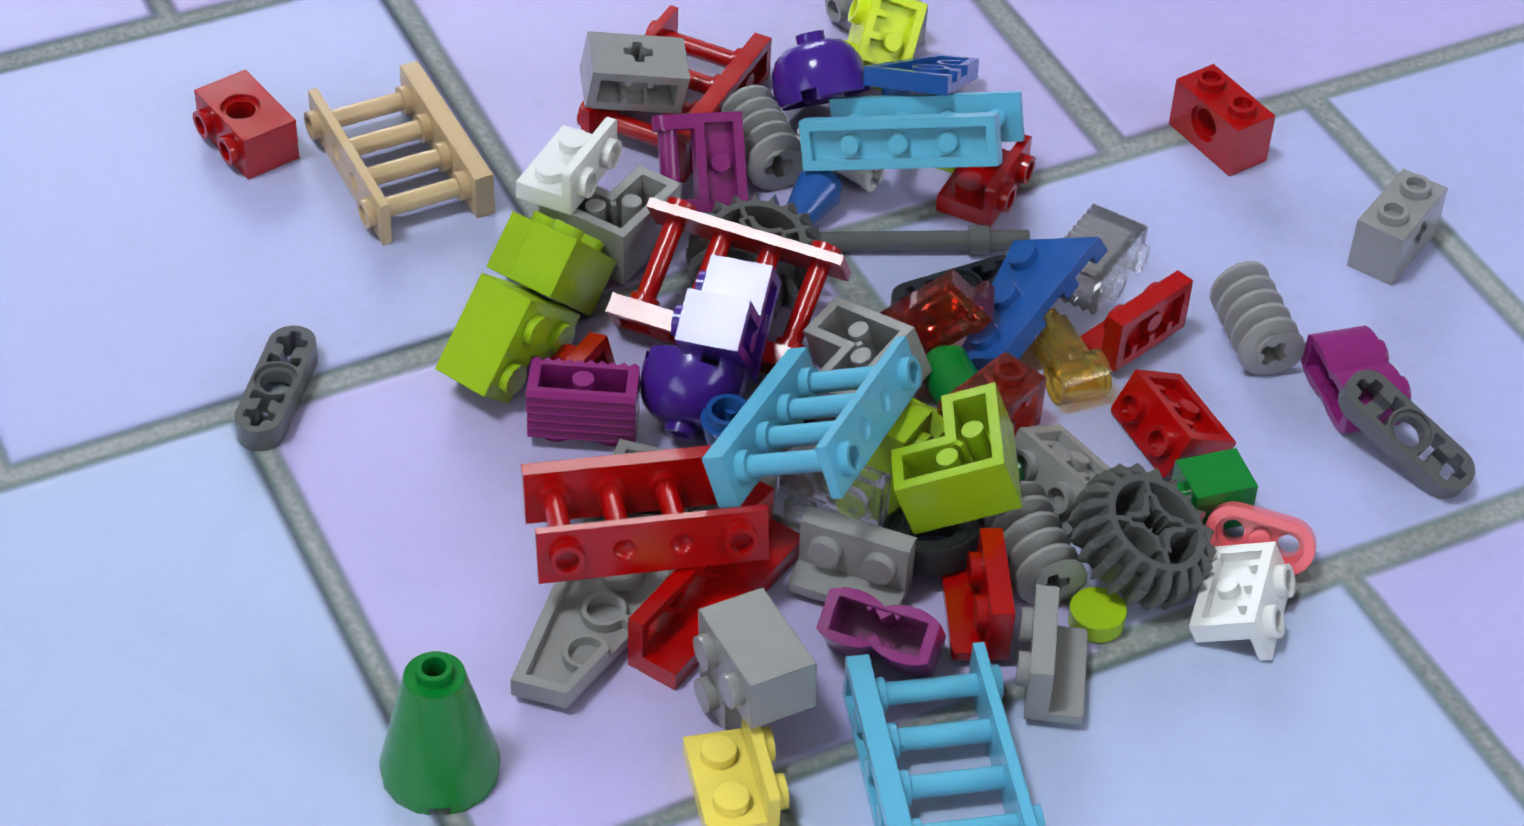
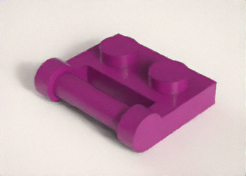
M742 111L669 114L651 117L652 132H657L660 174L679 183L680 169L677 131L690 130L695 199L683 200L696 206V211L712 213L716 201L729 206L734 194L742 201H748Z

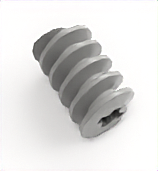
M750 85L740 88L724 102L720 112L742 111L746 172L752 183L760 189L770 191L785 189L794 184L799 173L803 171L800 141L779 104L775 101L770 89L763 85Z
M1246 261L1231 266L1216 278L1211 287L1209 299L1214 311L1217 312L1221 325L1224 326L1227 337L1231 340L1232 346L1238 354L1242 366L1250 373L1264 376L1284 372L1296 365L1304 354L1306 344L1303 336L1299 334L1295 321L1291 318L1290 311L1284 306L1282 296L1277 292L1274 281L1270 279L1267 268L1260 262Z
M1020 481L1023 508L984 517L982 522L985 528H1003L1010 578L1022 600L1033 604L1036 584L1060 587L1059 602L1064 601L1083 587L1088 573L1083 563L1077 561L1078 553L1075 547L1070 545V538L1067 532L1062 529L1063 525L1058 515L1054 514V508L1050 500L1045 497L1044 488L1036 482Z

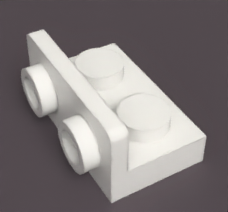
M606 117L593 134L563 125L517 179L516 198L572 215L585 198H590L594 194L598 181L608 169H614L620 159L622 142L617 139V120Z
M1276 541L1214 546L1217 552L1211 562L1213 569L1209 572L1208 578L1200 585L1189 624V629L1195 642L1250 639L1259 661L1272 660L1277 639L1282 638L1285 632L1284 611L1287 599L1292 598L1295 593V575L1292 566L1284 563Z

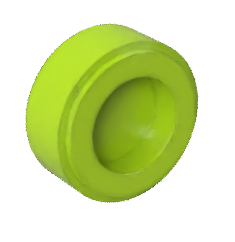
M1085 588L1078 591L1071 599L1068 624L1069 627L1085 629L1088 632L1087 641L1109 642L1119 637L1123 632L1127 607L1124 600L1117 593L1107 595L1106 588Z

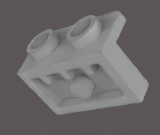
M1061 424L1020 427L1015 435L1017 462H1022L1024 481L1036 482L1044 488L1045 497L1050 500L1054 508V514L1058 515L1063 525L1062 529L1067 534H1073L1074 529L1067 521L1074 510L1072 504L1076 501V496L1096 474H1101L1110 467Z
M808 506L801 519L799 557L788 579V590L825 602L829 589L848 587L874 596L884 606L902 605L912 584L917 537Z

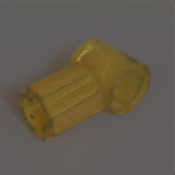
M1055 308L1049 309L1043 316L1046 327L1029 347L1044 369L1045 387L1051 401L1056 406H1062L1110 393L1112 376L1104 353L1097 348L1088 350L1067 316L1059 314Z

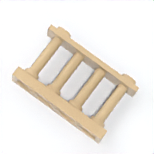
M418 61L400 65L401 86L396 87L394 93L331 110L318 88L308 90L310 111L304 112V122L308 135L312 140H319L357 202L362 224L366 229L372 228L383 246L392 243L391 216L457 198L460 202L466 201L476 218L495 213L494 174ZM399 111L403 115L409 114L413 120L352 138H348L342 127ZM418 139L421 143L427 142L431 147L427 151L366 167L360 158L361 155ZM436 168L440 172L446 171L450 177L447 180L387 197L383 195L378 186Z

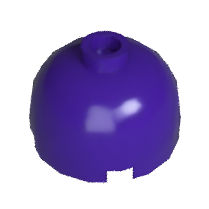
M824 30L795 36L797 45L782 52L775 62L772 73L774 98L783 111L830 103L829 99L832 97H842L843 94L844 97L857 96L871 90L870 86H864L863 84L865 65L859 53L851 44L842 39H825Z
M673 345L651 346L650 351H646L641 370L640 395L642 403L651 416L665 423L664 432L680 439L695 440L697 432H703L700 421L703 409H706L707 403L713 397L721 394H734L744 398L750 376L746 369L720 357L717 366L712 362L701 359L703 351Z

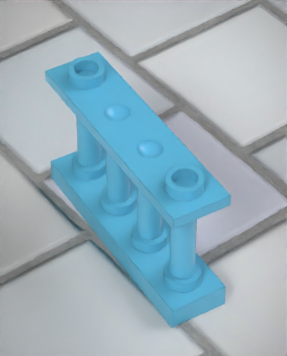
M1022 91L952 93L948 96L909 94L832 97L829 99L831 117L804 118L799 122L803 171L999 166L1003 162L1001 142L1025 140Z
M895 337L874 366L819 371L818 368L814 367L808 347L787 349L702 457V462L719 508L740 507L761 477L823 472L832 499L843 498L922 385L921 366L918 359L912 356L907 337ZM857 390L854 393L823 396V393ZM837 417L833 421L802 423L804 420ZM817 445L815 449L781 452L783 448Z
M984 642L972 644L969 673L893 682H885L883 677L874 676L869 654L846 656L842 695L874 826H1045L1042 807L1040 804L1032 805L1001 701L1004 694L1002 672L998 664L991 665ZM972 697L978 719L897 728L895 722L886 723L884 712H887L888 706ZM985 743L992 765L909 775L907 769L898 770L896 759L899 758L900 752ZM999 790L1005 814L922 824L920 818L911 819L908 806L912 805L913 799Z

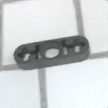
M296 325L285 326L274 331L269 337L234 414L237 440L244 448L252 451H267L277 447L285 439L318 363L316 337L308 328ZM291 355V364L285 362V356ZM274 382H284L290 385L287 390L278 393L267 392L263 389L268 384ZM263 411L267 412L269 420H264L261 423L263 419Z
M1361 370L1355 373L1340 389L1338 403L1342 413L1430 495L1440 499L1453 498L1473 481L1475 465L1471 456L1384 375L1374 370ZM1367 389L1374 397L1371 402L1364 405L1358 397ZM1390 408L1393 413L1382 423L1378 418ZM1404 422L1411 425L1418 434V445L1411 447L1399 442L1394 434L1395 423ZM1431 446L1434 451L1423 461L1419 456ZM1446 463L1454 469L1451 477L1447 480L1439 474Z

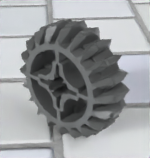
M754 192L749 201H742L734 194L729 206L716 201L712 213L701 212L807 245H811L814 240L821 241L819 227L812 226L809 213L797 214L798 210L794 202L780 206L776 194L769 201H761L756 192ZM689 234L688 247L686 248V263L688 264V276L693 285L710 240ZM730 246L727 257L756 262L758 254ZM781 261L778 262L775 271L782 283L773 314L775 319L780 312L781 306L789 310L793 309L807 269Z
M1119 463L1114 468H1109L1101 474H1096L1076 496V501L1072 504L1074 510L1067 521L1074 529L1069 541L1081 548L1077 561L1089 564L1093 570L1090 580L1100 578L1107 585V595L1119 592L1122 594L1126 606L1139 602L1146 611L1158 606L1166 610L1170 606L1177 605L1183 599H1189L1200 589L1199 585L1208 578L1209 572L1213 569L1211 564L1212 558L1217 552L1210 543L1215 532L1202 523L1207 512L1196 510L1191 503L1193 494L1185 496L1177 489V479L1170 482L1164 481L1158 468L1146 472L1139 463L1131 467H1126Z

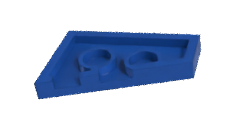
M934 54L864 66L863 84L864 86L882 88V95H909L911 92L948 96L978 78L979 58Z
M1100 237L1013 240L962 345V348H964L979 372H1008L1046 327L1043 316L1059 297L1069 299L1080 285L1076 280V276L1089 261L1097 264L1106 254L1108 249Z

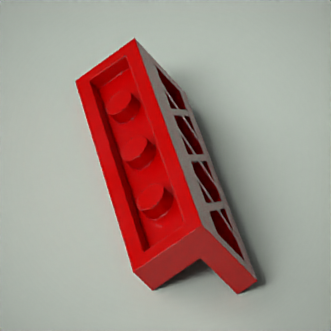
M760 481L741 504V506L767 504L769 511V559L675 569L628 618V665L676 690L699 665L693 648V638L699 635L698 609L760 588H764L767 592L799 557L800 533L773 519V487Z

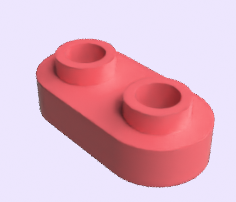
M1229 501L1214 508L1205 523V526L1215 532L1210 540L1213 546L1276 541L1284 563L1292 566L1294 575L1307 569L1315 556L1317 548L1315 533L1305 521L1297 517L1238 501ZM1229 520H1237L1243 525L1244 533L1241 536L1232 537L1226 533L1224 523ZM1284 535H1291L1297 539L1299 547L1292 552L1284 551L1280 548L1278 539Z

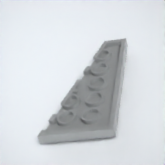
M619 439L613 455L665 449ZM778 476L761 477L758 483L762 481L773 487L774 493L777 491ZM715 504L687 507L684 510L685 512L718 509V506ZM661 510L627 514L628 518L662 515ZM604 516L584 518L582 523L605 521ZM674 570L555 582L511 677V695L567 709L628 646V618Z

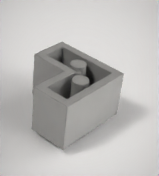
M639 165L611 192L597 186L594 194L590 198H585L572 215L540 205L539 212L555 220H561L604 242L605 244L601 252L617 260L610 279L624 285L650 260L662 229V225L656 224L646 207L649 198L665 202L668 197L681 199L682 184Z
M835 296L803 330L820 371L874 366L895 337L906 336L912 356L918 359L921 366V383L932 372L913 326L838 296ZM857 390L823 393V396L854 393Z
M764 588L698 609L699 635L693 638V648L699 662L700 678L694 680L695 694L703 711L706 713L712 711L724 731L741 727L742 717L749 728L754 729L816 707L817 663Z

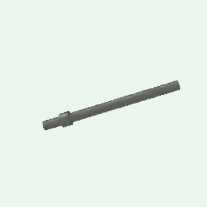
M968 225V230L819 232L821 241L836 246L842 252L968 250L969 255H989L990 250H1009L1013 240H1030L1029 230H990L989 225Z

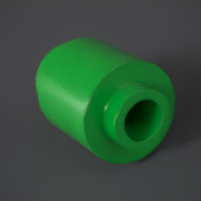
M938 346L926 355L932 372L922 382L940 411H942L941 396L987 384L961 346Z

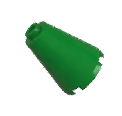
M426 652L414 657L404 669L380 755V773L384 789L394 801L417 814L430 815V809L450 808V814L461 813L484 801L496 786L501 760L500 750L463 663L454 655L446 652Z

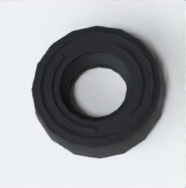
M901 507L886 516L882 525L883 528L917 538L928 535L947 537L937 541L916 539L913 575L928 577L949 575L966 569L968 552L977 551L981 528L978 519L914 535Z

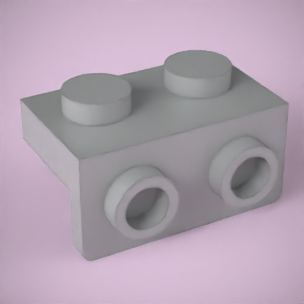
M1036 584L1033 608L1022 607L1018 641L1028 642V651L1018 652L1015 686L1025 687L1023 719L1079 725L1082 723L1084 715L1088 632L1083 628L1057 626L1060 587Z

